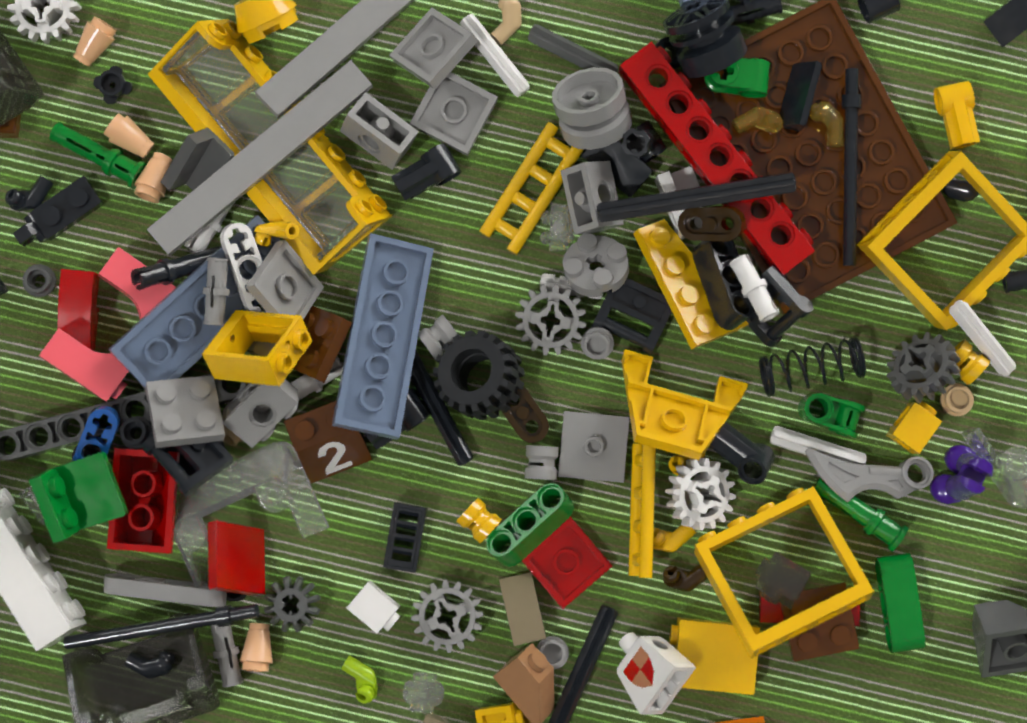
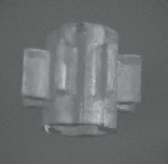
M414 672V679L405 682L403 699L411 705V712L434 713L433 706L442 704L444 687L439 681H436L437 674Z

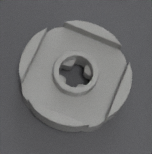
M591 233L581 235L577 242L568 248L563 258L564 275L571 289L587 297L602 296V292H607L611 289L614 292L622 287L629 274L626 247L606 236H595ZM593 262H601L604 266L603 268L597 267L595 270H590V264Z

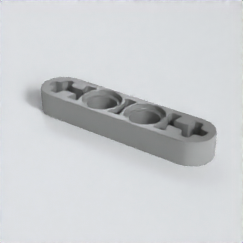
M122 573L104 575L103 592L106 594L208 607L226 605L227 592L211 590L208 588V584Z

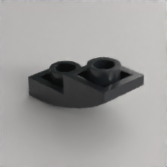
M1009 0L983 20L1002 47L1027 29V0Z

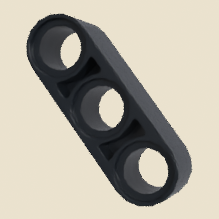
M733 240L701 241L694 247L692 255L714 319L721 328L733 330L756 312L750 300L742 295L741 290L743 288L729 265L730 262L739 257Z

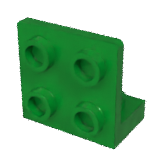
M104 451L47 469L28 480L53 543L63 541L81 529L128 514V508Z

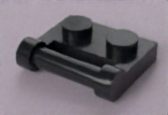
M773 265L760 278L766 280L768 284L766 289L776 308L784 302L790 310L773 326L767 322L761 323L756 312L746 320L751 330L769 347L776 346L781 341L782 334L799 318H805L813 310V304L810 299L800 296Z
M627 278L618 290L612 292L611 289L608 291L592 327H603L610 333L642 347L643 352L651 355L672 310L663 294ZM611 308L652 327L649 336L607 317Z
M154 435L150 436L141 446L145 453L149 456L153 455L178 483V490L185 497L192 495L201 485L233 462V457L219 441L174 446L196 471L192 476H189L164 447H155Z

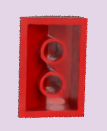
M114 448L113 473L128 508V514L109 521L107 549L172 554L178 483L153 455H147L144 450ZM169 452L179 464L180 453Z

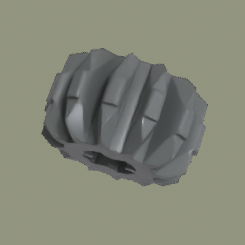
M285 576L283 578L284 588L277 582L271 585L278 595L271 593L265 595V599L274 602V605L264 608L265 613L275 611L277 614L270 621L272 625L277 624L281 619L284 620L281 627L283 632L289 630L291 622L295 632L302 631L301 620L306 625L311 626L314 621L308 613L314 615L320 613L318 607L311 606V603L321 600L320 595L310 597L308 594L314 589L315 585L310 583L304 589L301 588L304 582V578L301 576L297 577L294 586L290 576ZM288 595L290 599L294 597L299 599L297 603L298 612L295 609L287 610L286 606L289 602L286 598Z

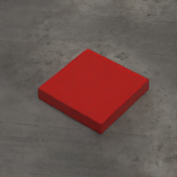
M571 516L522 560L562 609L613 567Z
M217 520L208 522L209 589L251 596L266 595L264 529Z

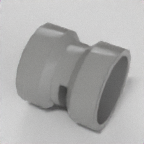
M441 315L435 320L432 327L429 329L423 328L419 331L418 337L436 360L438 354H444L442 347L446 343L453 344V337L458 334L445 316Z
M526 445V456L529 459V463L525 468L524 478L557 480V469L554 467L555 459L558 458L559 447Z

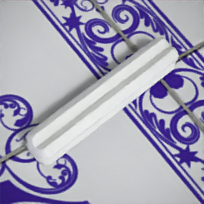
M469 14L463 18L460 26L474 34L478 40L475 46L516 97L526 93L530 87L529 83L476 16Z
M957 300L949 308L951 316L981 353L990 360V364L998 374L1003 376L1010 375L1016 369L1015 362L967 302Z
M775 426L771 432L770 443L772 445L806 455L805 450L811 448L842 461L866 464L865 453L780 426Z

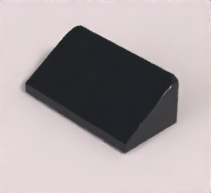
M801 62L792 66L777 121L779 127L800 132L806 126L822 68L821 62Z
M620 141L607 147L586 150L581 157L587 162L610 161L615 186L629 198L639 190L653 172L637 156H627L621 148L622 143Z

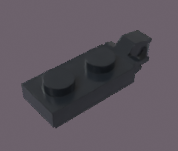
M82 176L29 212L30 214L24 218L27 224L15 231L13 235L19 244L24 247L36 239L40 243L46 240L51 241L103 206L104 203L88 179Z

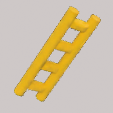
M547 122L479 230L481 234L488 238L491 237L494 230L509 238L511 242L506 249L515 255H518L563 184L561 170L574 166L584 150L573 146L569 147L556 139L554 136L559 128L551 122ZM546 148L563 158L554 174L537 165ZM529 175L546 185L536 202L519 192ZM512 203L528 212L519 229L502 219Z
M632 443L628 576L652 578L656 448Z

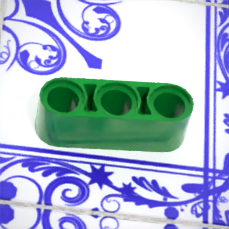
M554 483L545 484L490 533L486 541L489 553L504 566L512 567L519 564L572 515L574 510L573 501L559 485ZM560 498V502L555 507L549 508L553 500ZM536 520L535 525L531 529L525 530L526 525L530 521ZM511 542L509 549L501 553V548L506 543Z
M903 553L876 557V578L885 636L890 653L924 649L926 646L925 632L911 554Z

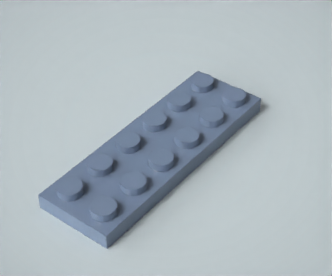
M255 215L245 225L251 229L253 236H255L256 233L253 232L255 228L260 224L266 223L258 215ZM236 232L229 239L230 244L236 243L240 253L233 254L235 259L241 255H251L250 249L243 251L241 248L240 240L244 239L243 233ZM278 237L271 238V245L269 247L257 245L262 261L266 258L277 241H281ZM222 246L209 258L226 259ZM207 260L108 349L144 388L146 382L178 379L203 356L204 350L223 327L203 324L206 294L202 293L203 287L206 288ZM251 260L243 261L239 267V272L245 279H251L257 271L256 265ZM229 264L227 289H230V296H226L225 323L235 310L246 311ZM256 299L252 301L253 306L259 304Z
M372 233L368 236L332 426L395 440L400 438L433 248Z

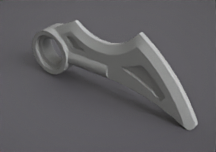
M811 448L805 450L817 474L834 493L846 502H849L856 494L869 489L884 491L895 499H899L913 491L927 487L932 482L934 476L933 467L930 462L919 456L908 458L901 462L899 466L850 463L827 456ZM910 465H916L921 469L923 476L919 483L913 482L908 477L907 472Z

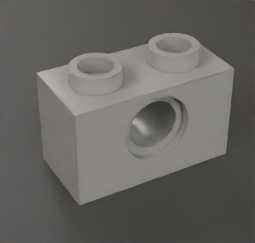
M367 92L362 95L348 112L340 129V132L391 170L394 169L409 150L419 132Z
M610 161L583 162L561 170L574 235L599 233L624 225L623 220L602 223L598 219V203L618 200Z
M286 379L281 386L249 383L223 409V425L253 448L260 440L264 442L273 434L275 425L283 418L288 419L295 413L298 408V389ZM267 405L271 409L266 412H259L255 407Z

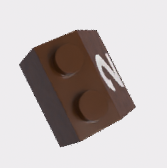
M336 401L284 421L295 453L311 484L373 460L362 432L332 426Z

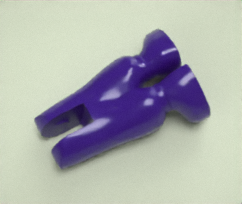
M964 445L950 447L945 452L944 461L951 472L956 475L941 474L935 476L930 483V492L935 500L943 504H953L967 500L986 489L982 484L986 476L992 477L993 466L988 460L976 455L970 447Z

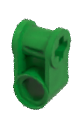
M741 58L736 63L723 69V75L727 76L725 80L720 79L719 73H713L704 76L707 88L716 93L734 94L747 98H764L768 92L770 62L758 58Z
M821 393L807 395L798 404L799 416L805 422L856 439L858 435L855 430L860 414L865 412L866 409L861 404ZM814 399L818 400L823 407V411L818 418L812 416L809 411V405Z

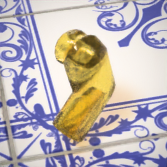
M821 101L820 104H813L810 109V117L812 120L822 121L826 125L827 146L842 147L843 118L829 102Z
M761 106L754 107L732 119L734 128L739 134L752 127L766 132L777 133L783 127V120L777 112Z

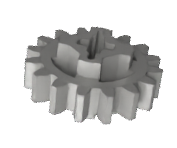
M556 283L552 291H548L545 284H541V293L537 294L531 289L528 291L531 300H520L519 303L525 309L515 313L516 317L523 320V322L516 325V330H525L521 341L532 340V351L538 346H542L543 355L548 354L549 348H554L556 354L559 355L561 354L562 345H565L570 350L573 348L572 338L581 340L582 335L577 331V328L586 327V322L579 320V316L586 314V311L582 308H576V305L581 301L579 297H575L572 300L569 298L570 288L561 293ZM548 298L547 305L542 309L531 310L536 302ZM560 300L569 306L573 316L563 313L559 307ZM553 304L555 317L560 319V322H554L550 334H548L547 322L541 320V317L548 315ZM529 322L538 325L543 332L542 339L534 334ZM561 329H570L563 338L553 341L555 333Z
M447 579L443 580L442 588H438L433 582L430 584L432 591L430 594L423 590L419 593L424 601L422 603H413V607L419 610V614L412 615L411 620L419 621L420 623L414 632L415 634L424 632L425 637L422 643L425 645L432 640L434 642V651H437L440 645H445L447 653H451L453 644H457L462 650L465 648L463 641L465 638L472 642L475 640V636L471 632L472 629L481 630L482 625L475 622L476 618L484 615L483 611L475 610V606L481 601L479 598L470 599L469 596L473 590L471 587L464 592L461 591L460 581H457L454 588L449 587ZM444 594H454L460 597L463 602L456 604L448 601ZM433 600L436 607L434 614L425 619L427 605ZM440 602L448 611L454 610L456 612L452 619L454 629L446 620H439L442 614ZM470 613L469 624L462 632L459 625L461 616ZM439 628L447 631L451 638L437 636L432 631Z

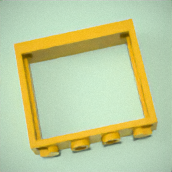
M948 151L857 246L935 328L948 330L958 325L949 313V308L957 300L967 302L969 306L978 304L986 297V290L994 282L1002 280L1010 272L1009 267L1017 258L1019 259L1027 255V222L962 151ZM960 172L1017 235L941 310L884 248Z
M814 486L807 490H804L803 487L795 489L786 496L787 500L776 505L774 502L767 503L756 511V515L748 519L744 516L739 517L727 525L728 529L718 534L715 531L708 532L698 539L699 543L695 544L694 554L751 659L870 600L874 592ZM809 505L855 586L755 635L711 552Z

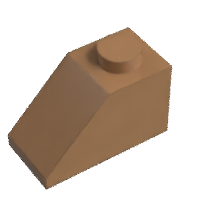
M533 643L507 661L493 676L531 723H543L555 709L554 668Z

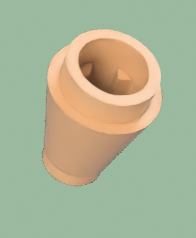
M94 16L91 22L87 21L73 57L90 67L115 40L113 36L117 30L102 19Z
M118 113L104 131V135L109 138L108 142L137 156L139 155L143 159L155 144L128 115L124 117Z
M154 152L152 158L134 183L136 187L134 194L148 202L159 203L160 198L165 197L166 187L161 183V180L171 165L172 158L163 153Z
M250 623L240 657V662H243L242 670L269 672V664H273L269 624Z

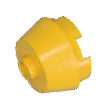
M240 0L234 4L238 33H242L248 44L264 39L266 35L280 28L282 30L299 20L295 9L297 4L293 0Z

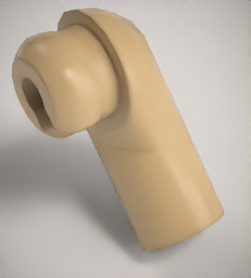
M499 0L498 7L502 12V23L490 35L501 46L521 26V4L518 0Z

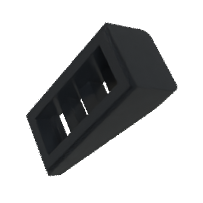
M394 502L383 567L416 573L428 508ZM400 514L418 517V522L413 523L399 520ZM397 528L414 529L416 534L415 536L397 533ZM395 540L414 543L413 549L394 546ZM393 553L412 556L411 562L392 559Z

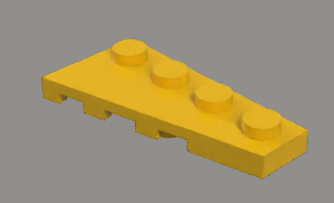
M665 219L641 227L633 233L691 350L739 331L748 325V322L745 321L733 330H725L717 324L694 263L692 252Z

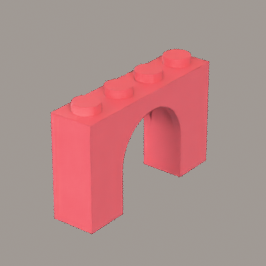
M118 246L99 272L98 277L126 295L136 306L139 319L141 320L176 286L173 284L163 285L161 283L137 290L136 285L132 283L131 272L133 269L147 266ZM60 328L39 355L40 358L105 402L110 397L116 400L127 386V383L122 380L129 371L112 353L95 352Z

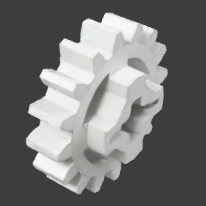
M15 0V4L7 5V9L15 14L10 18V21L15 26L19 25L17 31L23 36L28 34V38L33 42H36L40 36L45 44H49L50 36H54L58 41H61V32L63 30L70 34L73 32L69 24L70 22L79 23V18L73 13L74 11L81 10V5L73 0ZM25 16L35 18L37 27L29 24Z
M700 458V460L688 459L686 460V466H676L678 476H669L668 479L673 483V488L665 489V493L672 495V500L666 504L667 507L676 508L672 517L674 519H682V526L692 527L694 530H704V527L714 529L716 528L715 521L723 523L726 521L723 515L724 511H733L728 502L729 500L736 499L735 494L729 493V488L733 487L735 482L726 481L725 478L728 476L729 470L719 469L720 462L709 461V458Z

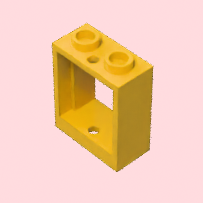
M235 310L202 355L214 379L281 386L312 343V339L302 316ZM254 341L276 343L267 357L244 355Z

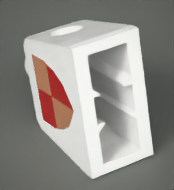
M634 632L627 633L619 641V646L626 653V656L617 667V674L640 715L663 714L696 667L660 636H641L638 638Z

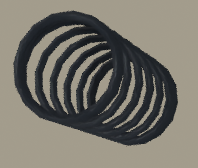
M856 336L850 337L849 341L845 338L842 339L839 343L838 355L832 345L828 342L824 343L821 349V360L815 349L807 346L804 351L803 363L794 350H789L786 368L781 358L775 353L771 355L770 360L765 355L760 356L759 369L766 395L768 397L775 395V382L772 372L774 356L778 359L783 369L789 392H792L789 369L791 353H794L800 364L806 388H810L807 374L808 349H811L822 373L823 383L827 385L824 369V350L827 345L834 354L839 367L841 381L844 382L845 377L841 363L843 342H846L849 346L850 359L856 376L864 378L866 376V362L859 339Z

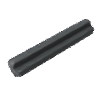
M534 24L528 34L529 42L583 69L595 67L618 71L617 64L538 24Z

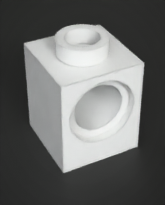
M370 580L348 605L347 609L378 634L382 628L389 631L399 619L400 615L396 611L401 605Z

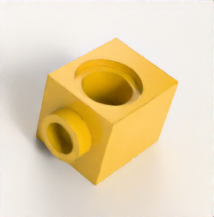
M923 401L919 404L916 402L908 403L886 436L911 454H920L942 421L935 416L937 411Z

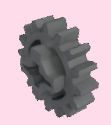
M926 332L921 340L917 335H913L912 343L910 344L902 341V351L892 352L896 360L887 363L891 370L887 374L888 379L892 383L891 386L905 400L908 401L914 397L917 403H921L926 395L931 401L934 400V393L937 391L942 394L947 393L944 386L946 384L954 385L956 382L951 375L960 373V368L956 364L960 361V357L949 340L945 341L940 334L933 338L929 332Z

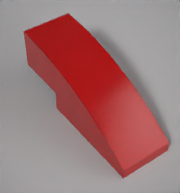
M61 269L57 330L60 328L87 348L95 351L99 317L97 297L100 277H98L97 273L91 271Z

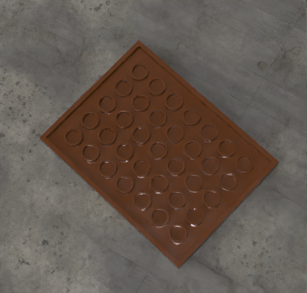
M821 0L745 39L748 51L742 58H758L770 62L766 97L747 98L734 94L716 93L707 88L704 76L700 78L687 77L692 86L690 89L697 100L702 98L708 104L712 111L710 117L717 126L722 124L732 136L731 144L737 151L743 150L753 164L750 168L757 177L794 173L796 191L773 195L778 204L783 202L793 214L792 222L799 230L803 228L814 241V244L811 246L815 251L783 275V277L800 296H805L810 300L876 266L857 244L929 171L837 0ZM801 62H821L822 68L806 126L800 132L779 127L777 121L792 66ZM848 68L859 69L858 94L862 95L861 109L858 110L856 266H843L845 110L841 109L842 95L845 94V69ZM723 70L716 72L720 74L721 80H725L727 77L723 75ZM666 81L660 84V88L666 85ZM673 100L669 103L672 111L676 114L686 111L685 104L680 100ZM695 125L689 128L690 135L694 139L702 140L706 138V131L703 127ZM719 151L710 153V160L714 165L723 166L726 164V157L723 153ZM734 177L730 179V182L740 181L743 179L740 177ZM941 191L884 248L891 257L958 223ZM760 203L751 204L750 209L754 217L759 219L766 217L767 210L764 205ZM781 229L772 230V240L778 245L786 244V233ZM742 233L740 237L760 275H762L770 267ZM784 302L778 307L782 315L790 310Z

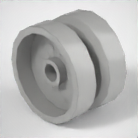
M595 67L579 70L561 80L552 92V102L555 113L559 118L562 136L568 145L577 149L593 150L607 147L619 141L632 125V115L629 103L626 100L623 80L615 71Z

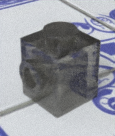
M775 552L771 560L764 558L756 570L755 576L759 577L756 588L760 590L759 594L772 604L780 602L789 609H792L808 584L812 573Z

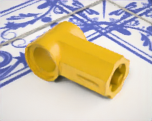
M963 81L936 87L934 89V103L938 114L943 116L950 150L978 144L980 139L973 113L975 96L971 83Z

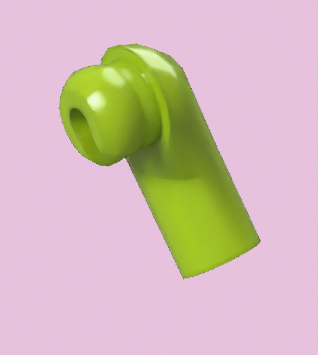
M349 655L341 670L356 679V699L362 704H368L377 696L376 674L372 668Z

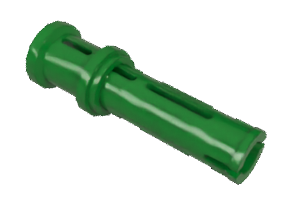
M57 122L50 132L49 140L101 166V170L105 175L109 177L114 175L127 182V186L131 189L136 188L134 183L147 165L143 161L136 162L126 157L123 151L118 148L110 150L61 122Z
M821 477L816 482L814 488L820 497L861 524L865 534L868 536L873 534L887 544L888 550L891 552L897 548L907 534L909 527L906 525L900 526L888 518L883 509L876 508L874 510L856 496L849 502H846L834 493Z

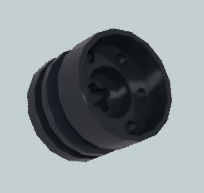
M695 0L677 9L664 20L663 27L666 34L670 35L669 41L671 46L680 47L676 57L686 77L700 78L721 71L736 63L748 51L739 26L731 25L735 20L733 11L729 10L730 4L728 0Z

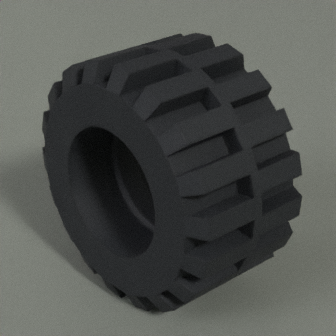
M472 330L466 331L464 338L459 334L454 336V343L451 345L446 343L442 347L445 350L444 354L437 355L435 361L439 363V367L433 368V375L438 377V380L434 381V385L437 390L441 391L438 394L440 398L447 402V405L472 419L475 417L479 420H486L487 415L494 419L499 417L500 410L505 413L509 411L511 407L508 404L511 401L517 402L520 396L516 392L518 389L523 390L524 382L520 380V377L525 376V372L519 366L522 361L515 354V350L495 335H490L481 330H478L477 334ZM490 360L491 374L488 381L481 388L469 391L467 379L471 369L481 361Z

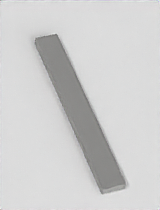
M350 60L152 224L147 231L164 251L171 256L362 97L365 92H368L373 87L372 83Z

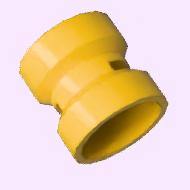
M963 339L954 347L960 357V361L956 364L960 368V379L967 385H970L983 373L990 360L983 354H977L973 351V345L966 339Z
M478 497L456 522L463 528H469L473 532V538L481 544L500 524L502 519L496 513H490L486 510V504Z

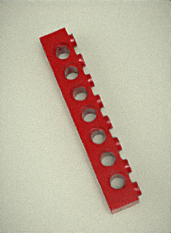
M651 41L620 65L618 71L620 76L706 186L727 183L734 177H740L743 180L758 178L750 168L753 166L750 158L743 150L737 151L731 144L732 136L722 124L717 126L710 117L712 111L708 104L702 98L697 100L690 91L692 88L691 83L682 72L677 74L670 65L672 60L663 47L659 46L657 48ZM653 74L662 75L666 80V85L656 88L650 84L649 77ZM673 100H680L685 104L686 111L676 114L671 111L669 103ZM695 125L703 127L706 131V138L702 140L694 139L690 135L689 128ZM714 151L723 153L726 157V164L723 166L714 165L710 160V153ZM773 196L721 204L722 206L736 207L743 213L746 220L743 234L768 266L774 265L782 275H785L815 251L811 246L814 244L811 236L805 229L801 228L799 230L791 220L793 214L783 202L778 204ZM760 203L764 205L767 210L766 217L762 219L754 217L750 209L751 204ZM773 229H781L786 233V244L778 245L772 240L771 232Z

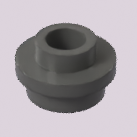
M33 265L23 275V287L32 296L45 297L56 286L55 273L45 265ZM43 275L45 277V284L37 287L35 280L38 276Z

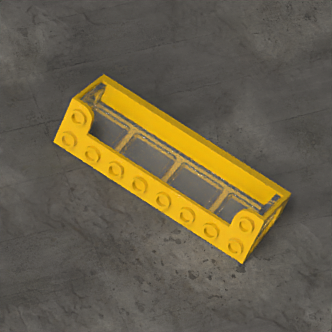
M229 19L197 21L148 73V76L195 132L208 127L235 155L279 120L255 96V91L277 72L271 70L265 64L262 53L253 45L248 44L242 33H238L237 24ZM324 128L246 192L270 223L284 221L298 225L299 235L297 238L283 239L288 242L313 275L328 270L366 239L370 233H373L392 217L387 210L386 202L369 189L366 185L365 177L358 170L353 169L345 160L346 155L342 149L332 144L324 135Z

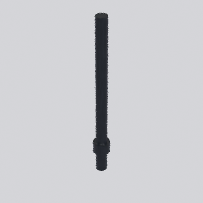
M857 68L845 69V94L842 95L841 109L845 110L843 266H856L858 110L861 109L862 95L858 94L859 69Z
M257 604L232 608L231 605L216 607L215 611L65 636L63 643L65 649L68 650L216 624L218 627L234 625L235 621L258 618L259 608Z

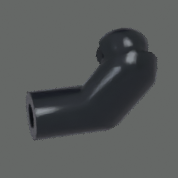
M40 175L31 190H9L5 195V202L11 209L16 211L35 209L42 204L54 183Z
M955 176L942 189L948 198L962 202L972 201L979 195L968 181L957 179Z
M166 650L161 651L158 657L149 660L132 651L124 666L146 678L153 679L169 674L173 669L172 665L176 659L171 652Z

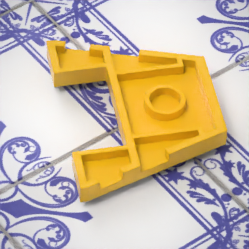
M625 349L621 362L634 442L700 460L745 395L748 384L719 376L713 402L648 384L647 381L653 357Z

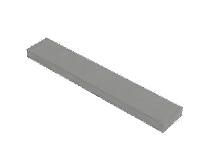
M361 0L255 91V96L279 119L415 0Z

